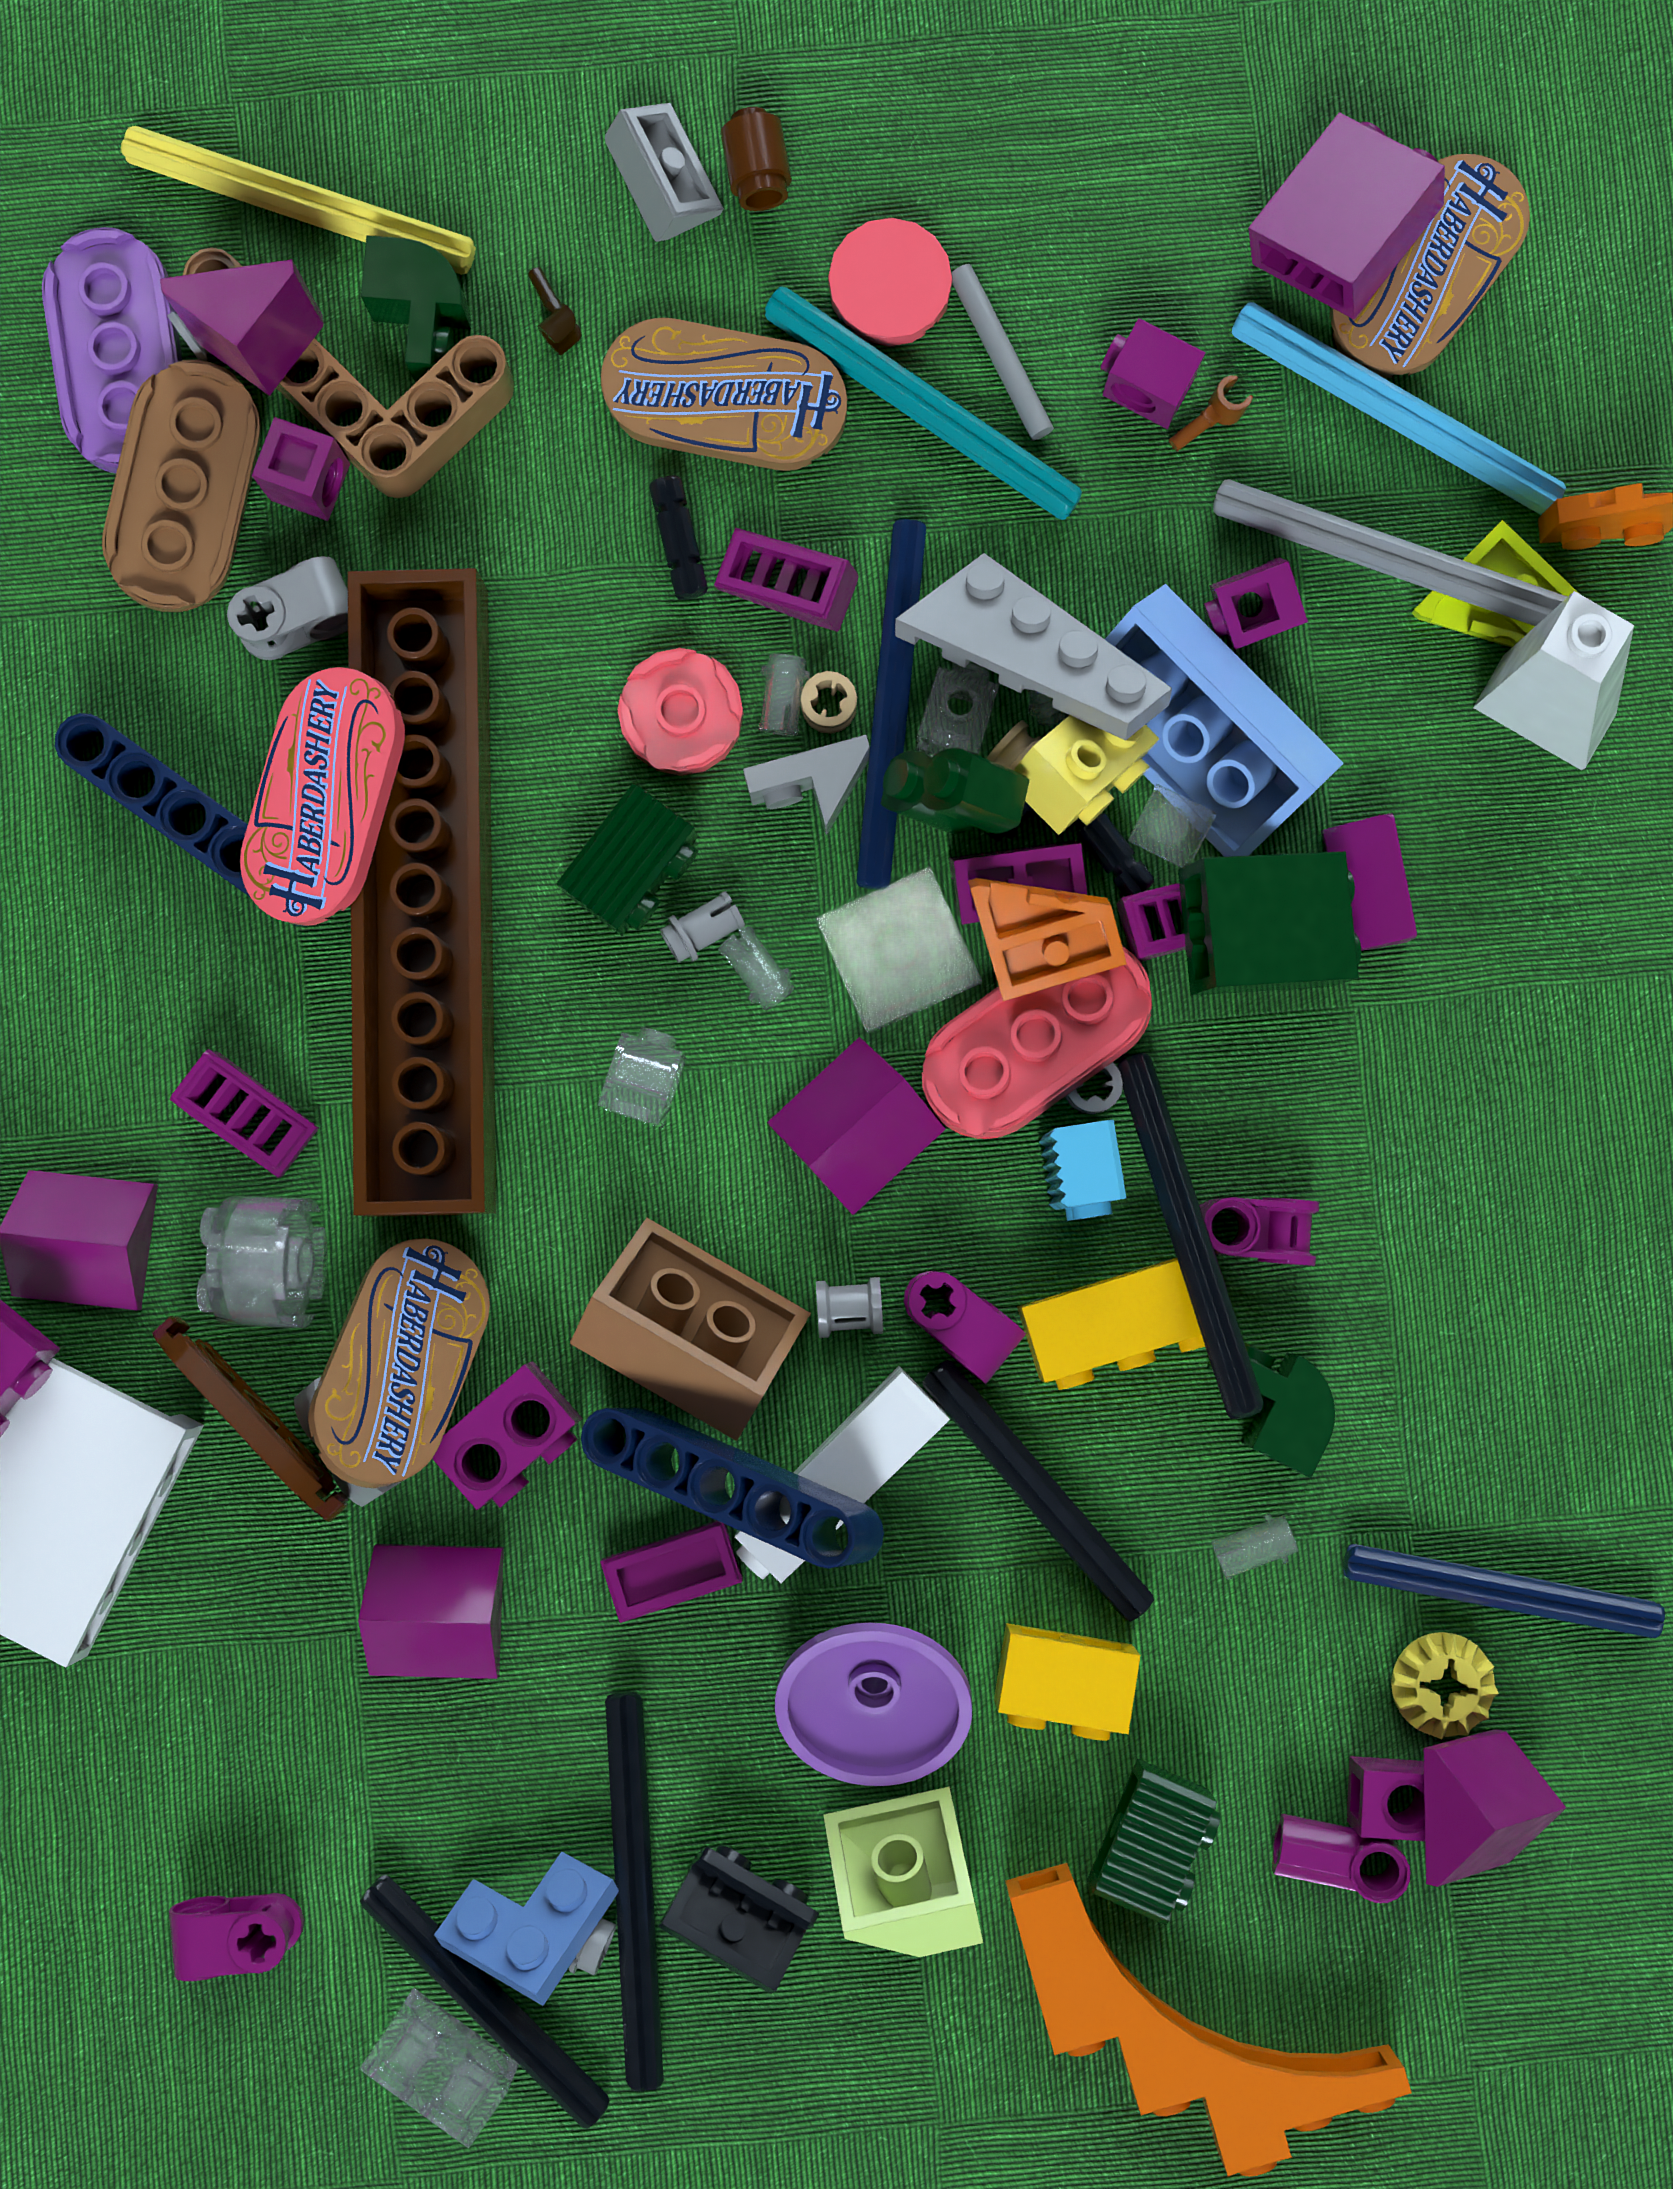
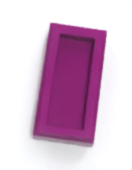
M717 1520L602 1558L600 1561L620 1623L743 1582L742 1573L726 1524Z

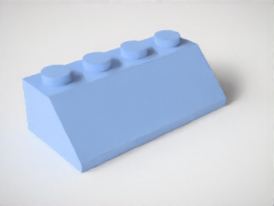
M1166 584L1135 604L1105 638L1107 642L1172 688L1169 706L1146 724L1158 736L1159 740L1142 758L1150 766L1143 775L1224 857L1249 856L1344 764Z

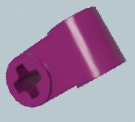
M1231 1197L1208 1200L1200 1205L1215 1255L1258 1259L1257 1262L1305 1266H1315L1316 1256L1310 1253L1312 1214L1319 1212L1320 1202L1287 1198H1262L1261 1200ZM1222 1209L1229 1210L1238 1221L1237 1236L1227 1245L1219 1242L1212 1232L1213 1218Z
M936 1271L919 1273L909 1281L904 1290L903 1303L909 1317L942 1344L941 1348L985 1384H987L1026 1335L1016 1323L984 1298H979L958 1279L948 1273ZM943 1284L947 1288L943 1295V1300L949 1307L943 1314L932 1310L925 1316L921 1311L926 1304L925 1299L920 1295L922 1288L926 1286L938 1289Z
M279 1893L228 1898L224 1896H204L173 1905L169 1909L174 1977L181 1981H200L224 1975L260 1974L270 1971L280 1963L286 1951L296 1944L303 1932L304 1917L301 1908L294 1899ZM258 1924L262 1925V1930H258ZM272 1935L275 1936V1941H271Z

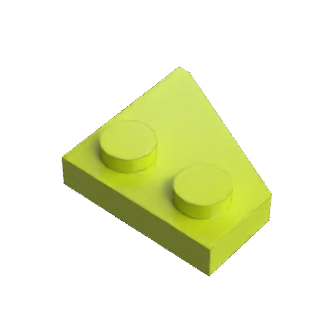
M1503 520L1463 559L1466 562L1565 596H1569L1574 591L1577 592ZM1432 591L1412 611V614L1418 620L1511 648L1535 627L1436 591Z

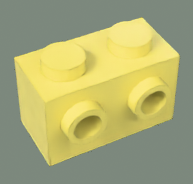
M1069 715L1032 746L1014 771L1025 775L1030 780L1025 801L1060 835L1078 818L1087 826L1098 817L1114 800V797L1108 792L1114 786L1122 794L1125 793L1150 768L1142 758L1157 743L1159 738L1147 725H1144L1131 737L1124 740Z

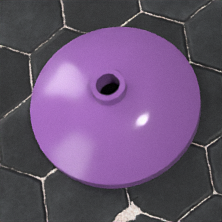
M871 1622L855 1623L820 1633L801 1645L791 1655L784 1665L777 1682L775 1715L779 1730L788 1746L801 1760L815 1770L834 1779L851 1784L890 1786L922 1778L945 1765L958 1752L968 1735L972 1721V1695L968 1679L957 1660L933 1639L898 1625Z

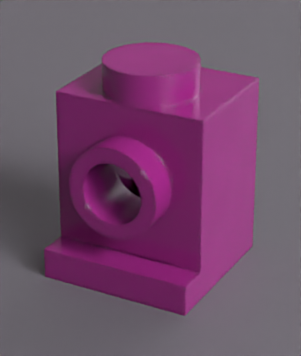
M1280 557L1268 561L1267 564L1209 585L1213 600L1203 603L1210 629L1219 638L1226 635L1228 644L1234 649L1308 622L1289 561ZM1254 592L1260 600L1258 610L1249 616L1242 615L1238 610L1239 599L1245 593Z

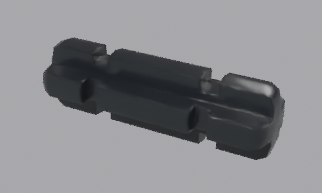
M676 475L655 479L650 483L649 489L654 510L658 512L656 518L668 568L673 569L670 571L675 596L678 600L698 598L707 593L708 587L703 565L697 564L701 561L689 508L684 507L687 505L682 479Z
M1105 813L1100 814L1087 826L1079 818L1071 824L1072 827L1077 825L1080 829L1077 835L1106 873L1112 872L1116 878L1113 882L1125 897L1144 892L1154 883L1153 875L1141 860L1138 862L1134 860L1132 856L1135 852Z

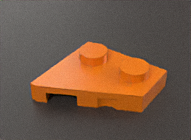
M1642 483L1616 487L1603 492L1558 498L1538 518L1540 543L1562 542L1563 549L1579 550L1594 547L1600 544L1601 540L1624 538V544L1627 546H1645L1660 542L1664 539V535L1673 528V491L1644 494Z
M980 878L968 881L1003 1001L1127 964L1112 906L1108 898Z

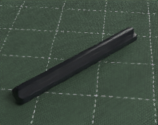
M945 1360L934 1367L922 1381L924 1388L1125 1621L1131 1622L1142 1616L1153 1603V1594L950 1360Z
M383 1875L379 1877L362 1895L360 1899L361 1906L582 2128L588 2129L594 2125L608 2108L610 2101L608 2095L483 1970L441 1946L434 1936L439 1926L390 1876Z

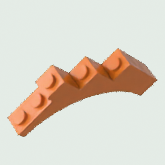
M1067 1863L1005 1880L1054 2055L1068 2052V2055L1074 2057L1089 2055L1102 2049L1106 2044L1105 2040L1117 2037L1141 2116L1152 2112L1156 2116L1175 2115L1189 2108L1191 2101L1202 2098L1216 2149L1228 2176L1237 2173L1243 2176L1262 2175L1274 2169L1278 2161L1291 2158L1285 2130L1292 2128L1304 2132L1318 2130L1327 2126L1332 2121L1333 2116L1353 2110L1364 2113L1379 2112L1391 2107L1396 2101L1395 2098L1412 2093L1405 2068L1389 2044L1339 2054L1287 2053L1237 2042L1192 2022L1149 1992L1113 1954L1086 1912Z

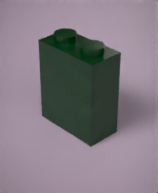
M1346 851L1206 857L1178 869L1190 996L1324 988L1359 979L1358 966L1361 961V943L1357 934L1354 933L1351 906L1355 894V883L1351 872L1347 868Z

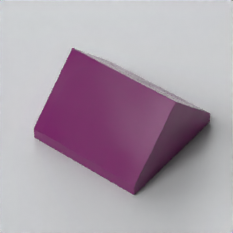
M292 259L160 279L162 293L197 343L269 396L324 326L322 312Z
M860 1037L767 1122L852 1215L859 1211L945 1130L944 1126L905 1078Z
M28 1170L0 1226V1248L11 1296L142 1310L158 1184Z
M375 1544L358 1618L369 1675L498 1679L500 1674L504 1547Z
M1494 1729L1423 1748L1426 1884L1439 1887L1509 1863L1566 1809L1563 1802L1507 1731Z

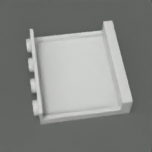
M52 1358L48 1363V1366L53 1369L49 1379L30 1398L24 1400L20 1397L5 1417L10 1421V1424L0 1437V1635L64 1667H68L88 1656L204 1425L183 1414L168 1416Z

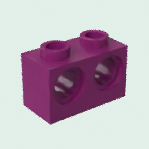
M532 1361L524 1364L443 1435L437 1452L432 1459L476 1510L486 1505L490 1500H493L501 1508L529 1483L522 1472L541 1456L550 1465L578 1440L571 1429L583 1418ZM525 1401H538L547 1408L550 1415V1424L545 1434L539 1436L531 1435L521 1427L518 1414ZM477 1444L490 1445L498 1452L501 1459V1467L496 1477L484 1478L473 1470L470 1463V1455Z

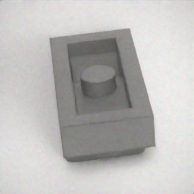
M867 736L855 737L744 768L745 782L752 806L765 802L767 809L786 807L803 799L802 792L812 789L825 835H828L869 761L870 746Z

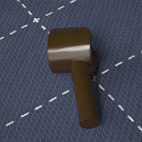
M536 267L529 271L528 277L546 311L550 314L537 327L550 347L558 355H563L581 339L582 332L576 324V317L573 311L566 304L561 303L560 299L556 297L543 270L540 267Z

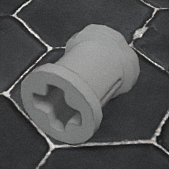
M880 1277L870 1278L867 1284L831 1287L828 1286L826 1281H816L819 1338H828L831 1331L868 1328L871 1329L873 1334H883Z

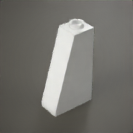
M1574 591L1503 655L1473 708L1576 768L1583 770L1586 768L1616 716L1634 625Z
M898 1366L793 1473L864 1504L950 1419L945 1411ZM783 1495L779 1510L783 1521L787 1524L790 1519L791 1508L789 1501ZM839 1520L836 1530L843 1524V1521ZM739 1530L735 1534V1538L742 1544L736 1551L737 1555L761 1579H764L771 1573L782 1583L805 1561Z

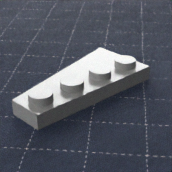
M985 553L896 618V637L913 645L919 639H922L942 648V658L964 668L970 661L999 674L998 683L1021 693L1024 689L1035 690L1053 698V708L1124 740H1127L1168 707L1170 703L1172 688Z

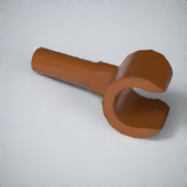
M1236 375L1223 378L1211 395L1208 407L1197 418L1169 439V443L1175 451L1181 450L1207 428L1213 427L1216 423L1232 425L1239 421L1252 402L1253 396H1248L1240 404H1233L1226 400L1224 395L1233 388L1238 380Z

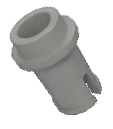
M726 891L680 919H677L674 915L668 917L669 925L660 929V932L678 963L688 957L692 962L698 959L697 952L733 931L745 927L736 905L731 906L732 899Z

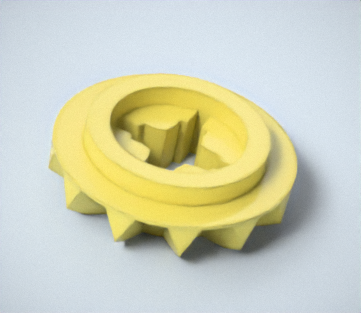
M1448 1632L1427 1634L1411 1642L1398 1657L1392 1673V1694L1399 1712L1414 1728L1441 1740L1444 1737L1456 1735L1468 1736L1470 1730L1479 1722L1489 1719V1709L1493 1698L1499 1693L1494 1681V1666L1478 1645L1463 1636ZM1449 1666L1452 1678L1468 1687L1469 1690H1461L1460 1693H1450L1448 1702L1444 1703L1443 1707L1441 1706L1440 1695L1426 1686L1420 1685V1682L1430 1683L1431 1680L1442 1679L1444 1669H1448Z

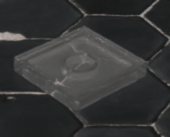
M930 866L891 883L888 887L880 888L815 918L867 1035L982 983L981 976Z

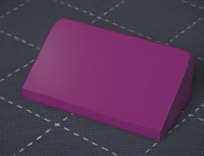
M1392 813L1378 815L1322 830L1321 834L1325 852L1346 851L1347 868L1351 872L1355 883V894L1351 903L1354 933L1357 934L1360 940L1361 951L1407 943L1416 938L1417 929L1394 815Z

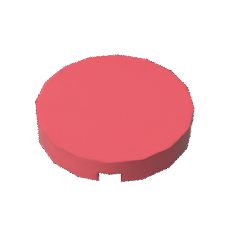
M896 218L866 222L847 234L833 254L828 276L832 308L840 321L842 319L845 325L852 329L854 334L866 342L887 347L913 343L924 336L926 330L933 327L936 321L938 323L947 310L952 287V274L948 255L937 238L915 222Z
M685 648L656 652L636 665L627 678L628 682L623 688L622 696L620 694L617 709L621 731L636 757L656 771L679 776L704 772L725 759L739 739L744 716L739 687L727 668L714 658L711 659L704 654L697 653L695 650Z

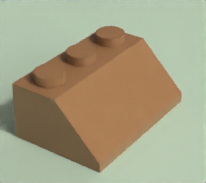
M646 1218L592 1295L570 1344L737 1441L811 1313L656 1222Z

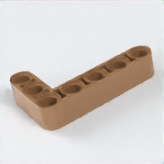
M207 248L199 250L189 258L185 264L183 275L243 266L224 250ZM474 335L458 342L388 410L315 338L276 389L322 434L335 438L346 458L380 492L388 497L403 498L418 491L508 404L513 396L515 385L507 359L499 344L490 337ZM307 366L318 367L317 373L309 381L303 383L294 382L295 375L302 368ZM490 366L496 369L493 377L486 382L474 383L468 380L471 373L479 367ZM353 408L362 410L360 418L354 424L345 427L336 425L337 419L346 410ZM441 408L451 411L450 417L442 425L435 427L424 425L425 418L432 411ZM400 451L406 453L405 460L396 469L388 471L379 469L380 462L390 452Z

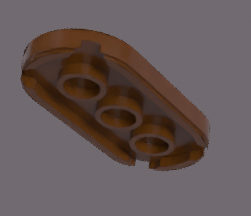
M178 1316L168 1317L152 1332L155 1340L166 1355L273 1472L308 1507L326 1521L331 1522L348 1506L349 1501L342 1491L339 1493L335 1491L330 1494L337 1487L333 1482L334 1478L207 1341L204 1343L199 1338L193 1342L187 1335L184 1337L183 1334L190 1328L189 1324Z

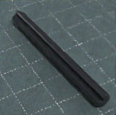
M1146 1053L1127 1056L1118 1063V1070L1123 1081L1122 1087L1227 1416L1231 1419H1243L1261 1412L1263 1399L1152 1059Z
M617 1692L607 1696L605 1707L615 1884L619 1890L616 1895L625 2075L626 2082L632 2091L643 2092L660 2088L664 2081L643 1699L637 1692Z

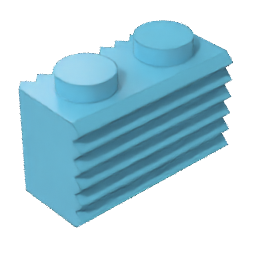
M1114 1120L1055 1128L1043 1135L1039 1141L1045 1147L1041 1156L1047 1159L1043 1168L1050 1172L1045 1181L1051 1184L1047 1193L1054 1197L1049 1205L1055 1210L1065 1209L1067 1221L1113 1214L1111 1201L1126 1198Z

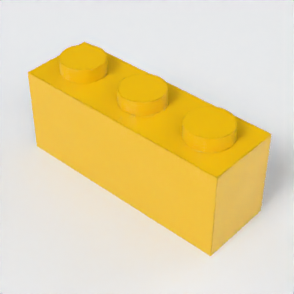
M1177 1258L1017 1306L1039 1380L1044 1383L1055 1380L1058 1390L1075 1387L1094 1380L1093 1368L1117 1361L1119 1371L1152 1363L1157 1360L1154 1349L1177 1342L1181 1352L1205 1347Z

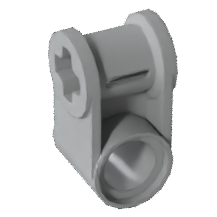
M325 556L311 558L298 563L282 574L251 587H246L236 593L228 605V622L235 634L241 638V642L250 654L263 660L279 659L314 642L330 639L348 631V589L334 559ZM253 601L257 603V606L254 608L250 605ZM267 616L266 622L269 627L258 631L259 624L257 620ZM272 640L275 642L274 645H269L268 643Z

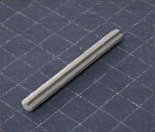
M1230 479L1222 482L1214 499L1213 511L1218 516L1533 626L1540 623L1568 597Z

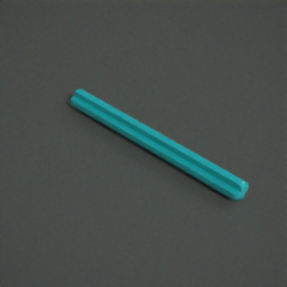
M779 287L770 297L765 307V316L768 321L803 345H807L822 353L838 369L1056 518L1065 520L1075 509L1082 494L1080 487L787 287Z

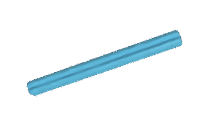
M1248 302L1235 320L1232 334L1237 339L1536 513L1542 515L1556 499L1563 497L1566 486L1562 481L1254 302Z

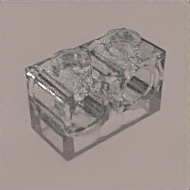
M413 1987L374 2043L359 2070L469 2149L507 2094L519 2064Z

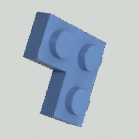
M561 1852L524 1907L473 1879L434 1936L442 1947L543 2006L619 1890L613 1879Z

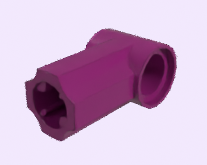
M1281 1813L1280 1820L1276 1825L1273 1842L1272 1871L1274 1875L1356 1891L1364 1899L1374 1903H1389L1398 1899L1407 1890L1410 1882V1866L1396 1840L1363 1838L1351 1827ZM1374 1852H1384L1391 1856L1388 1868L1383 1873L1366 1875L1360 1872L1362 1860L1367 1855Z

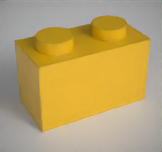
M1006 1623L994 1695L998 1713L1008 1714V1723L1027 1729L1043 1730L1046 1727V1721L1072 1725V1734L1092 1740L1107 1741L1110 1739L1111 1732L1129 1734L1141 1655L1132 1644Z

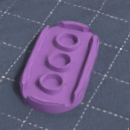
M101 227L80 232L72 236L60 247L63 252L57 256L54 264L50 260L44 272L42 299L63 429L68 439L85 459L104 471L116 474L131 407L138 389L151 375H157L161 370L169 368L170 364L183 360L178 331L167 317L168 314L175 312V310L161 291L160 279L169 278L162 262L147 245L135 239L132 234L117 228Z

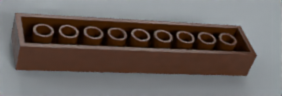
M476 568L348 571V668L358 670L382 683L391 693L390 697L394 700L396 709L401 711L405 725L403 751L367 878L360 894L351 904L353 1215L379 1217L496 1214L488 589Z

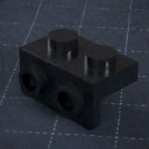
M719 1845L716 1851L705 1847L693 1859L658 1927L772 1994L776 1992L806 1930L814 1926L819 1913L806 1905L809 1897L796 1886L781 1879H774L773 1883L770 1884L750 1872L752 1867L751 1861L737 1851Z

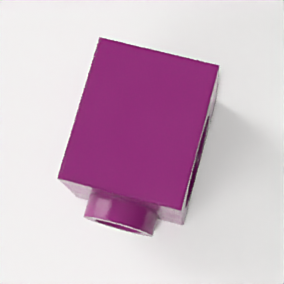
M1138 318L1128 338L1117 334L1104 357L1100 369L1109 374L1102 396L1168 430L1197 376L1206 352Z
M274 417L251 476L270 501L329 521L350 463L335 438Z
M1349 1756L1347 1822L1360 1837L1425 1841L1424 1761ZM1402 1785L1413 1786L1414 1797L1410 1806L1402 1812H1388L1387 1802L1391 1792Z

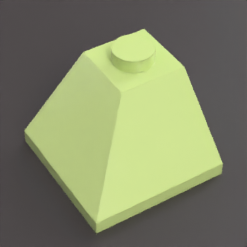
M950 1787L823 1814L845 1939L916 1957L983 1943Z

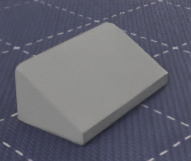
M671 103L620 109L605 134V142L653 239L656 242L671 239L719 216L724 208Z

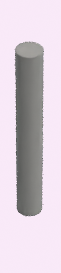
M971 264L962 265L951 273L952 284L1031 440L1041 439L1052 432L1054 427Z

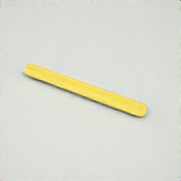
M139 126L128 127L124 140L121 143V153L129 164L365 243L367 235L420 241L441 253L450 263L455 273L461 275L467 274L472 266L476 247L470 237Z

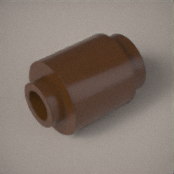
M760 107L740 109L731 116L730 120L724 124L720 131L732 194L738 197L739 204L743 209L749 211L769 210L787 200V187L792 181L781 120L776 115L767 113L765 109Z

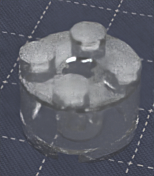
M230 1196L222 1202L219 1208H206L200 1224L201 1240L203 1245L207 1247L206 1273L201 1275L197 1286V1303L200 1311L213 1313L216 1319L223 1325L305 1328L309 1326L316 1314H304L309 1299H322L327 1274L328 1248L325 1227H313L309 1213L321 1212L318 1204L311 1198Z

